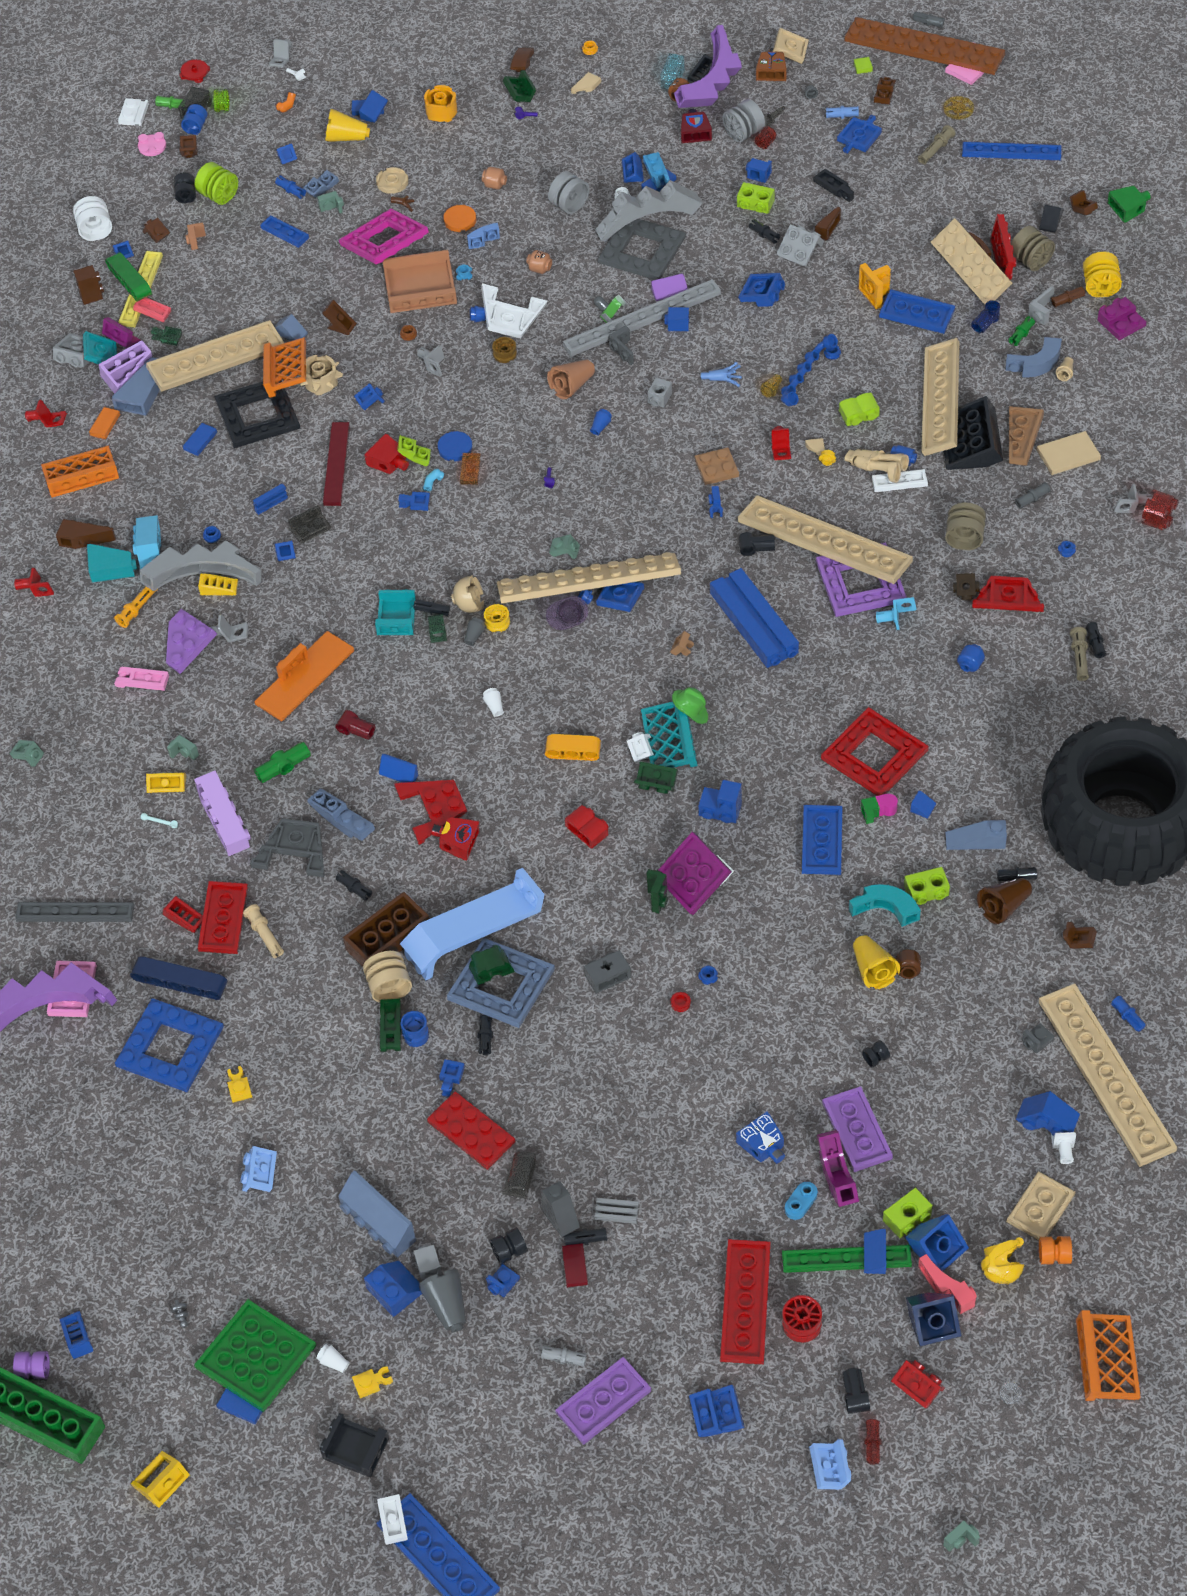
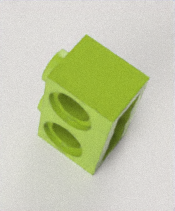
M743 182L737 194V207L759 213L769 214L775 201V189Z
M942 867L904 877L905 891L918 905L925 904L927 901L934 899L942 900L949 896L950 885Z

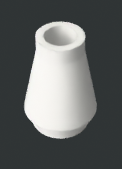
M496 688L484 691L483 700L493 716L502 715L504 711L500 692Z
M325 1344L316 1357L320 1364L338 1370L341 1373H344L350 1364L332 1345Z

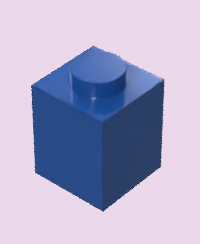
M668 307V314H665V325H668V331H689V307Z

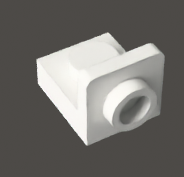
M639 732L632 735V739L627 741L634 762H639L653 755L648 741L651 738L650 734Z

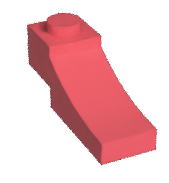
M927 1254L919 1258L918 1267L935 1293L953 1294L959 1314L975 1307L977 1295L971 1286L968 1287L965 1281L960 1283L946 1275L931 1261Z

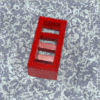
M177 896L163 909V915L192 933H195L202 925L203 915ZM178 907L179 910L176 913L173 912ZM185 911L184 915L180 917L181 912ZM189 914L192 915L188 921L185 920ZM195 918L199 919L194 926L191 925Z

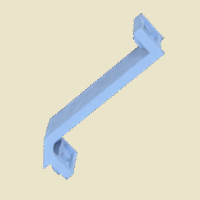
M523 868L516 870L513 884L419 923L400 945L404 948L406 959L412 962L417 973L421 974L425 980L433 977L435 963L442 955L539 913L545 894Z

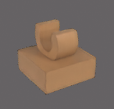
M683 631L676 637L670 653L678 655L681 652L683 655L688 656L691 651L687 647L692 648L694 646V643L688 640L690 634Z

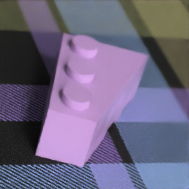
M140 341L100 363V376L115 394L152 357V352L143 341Z

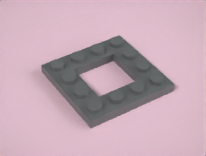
M636 219L612 235L599 256L598 263L653 280L661 279L684 241L686 232ZM633 235L661 242L651 261L623 253Z

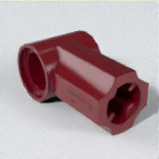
M345 710L335 725L336 729L342 734L349 735L352 733L367 740L372 738L376 729L375 724L360 719L350 710Z

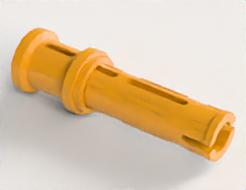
M145 587L131 603L124 605V609L120 614L115 615L116 623L123 628H127L129 622L138 616L139 609L157 590L152 591Z

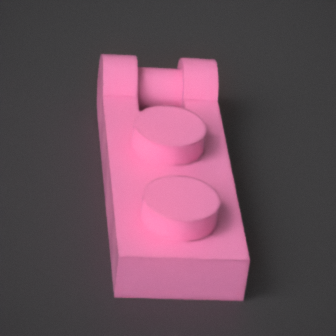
M120 667L118 671L119 677L116 678L114 684L121 688L127 686L165 691L169 674L166 671Z

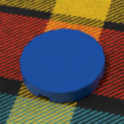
M454 431L446 433L438 441V452L445 460L461 461L471 454L472 440L463 432Z

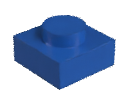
M292 143L276 149L282 165L297 159Z

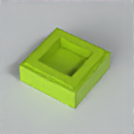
M869 57L854 59L853 64L857 74L873 72Z

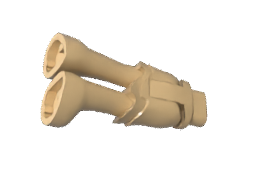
M849 450L845 455V461L850 462L851 465L867 471L881 470L887 472L889 481L894 483L899 481L901 471H906L909 465L908 455L901 453L885 454L882 450Z

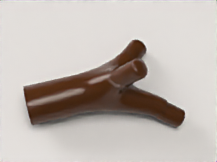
M409 196L404 198L391 197V203L401 204L408 208L410 212L413 211L408 203H413L414 199H408Z

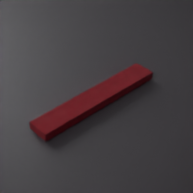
M332 422L323 497L324 506H341L350 430L349 422Z

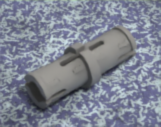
M544 1345L541 1359L557 1361L562 1365L567 1363L584 1367L587 1353L571 1351L566 1347L561 1349Z

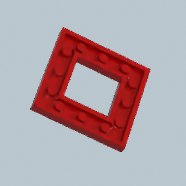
M868 707L821 754V759L874 795L879 796L886 794L928 751L929 746ZM871 733L899 751L879 772L851 755Z

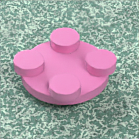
M162 132L138 136L139 152L145 156L159 155L166 148V141Z

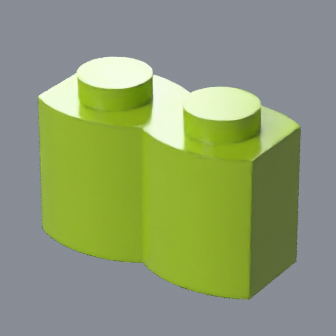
M864 393L856 398H848L839 403V412L846 426H856L862 421H871L879 416L880 408L872 393Z

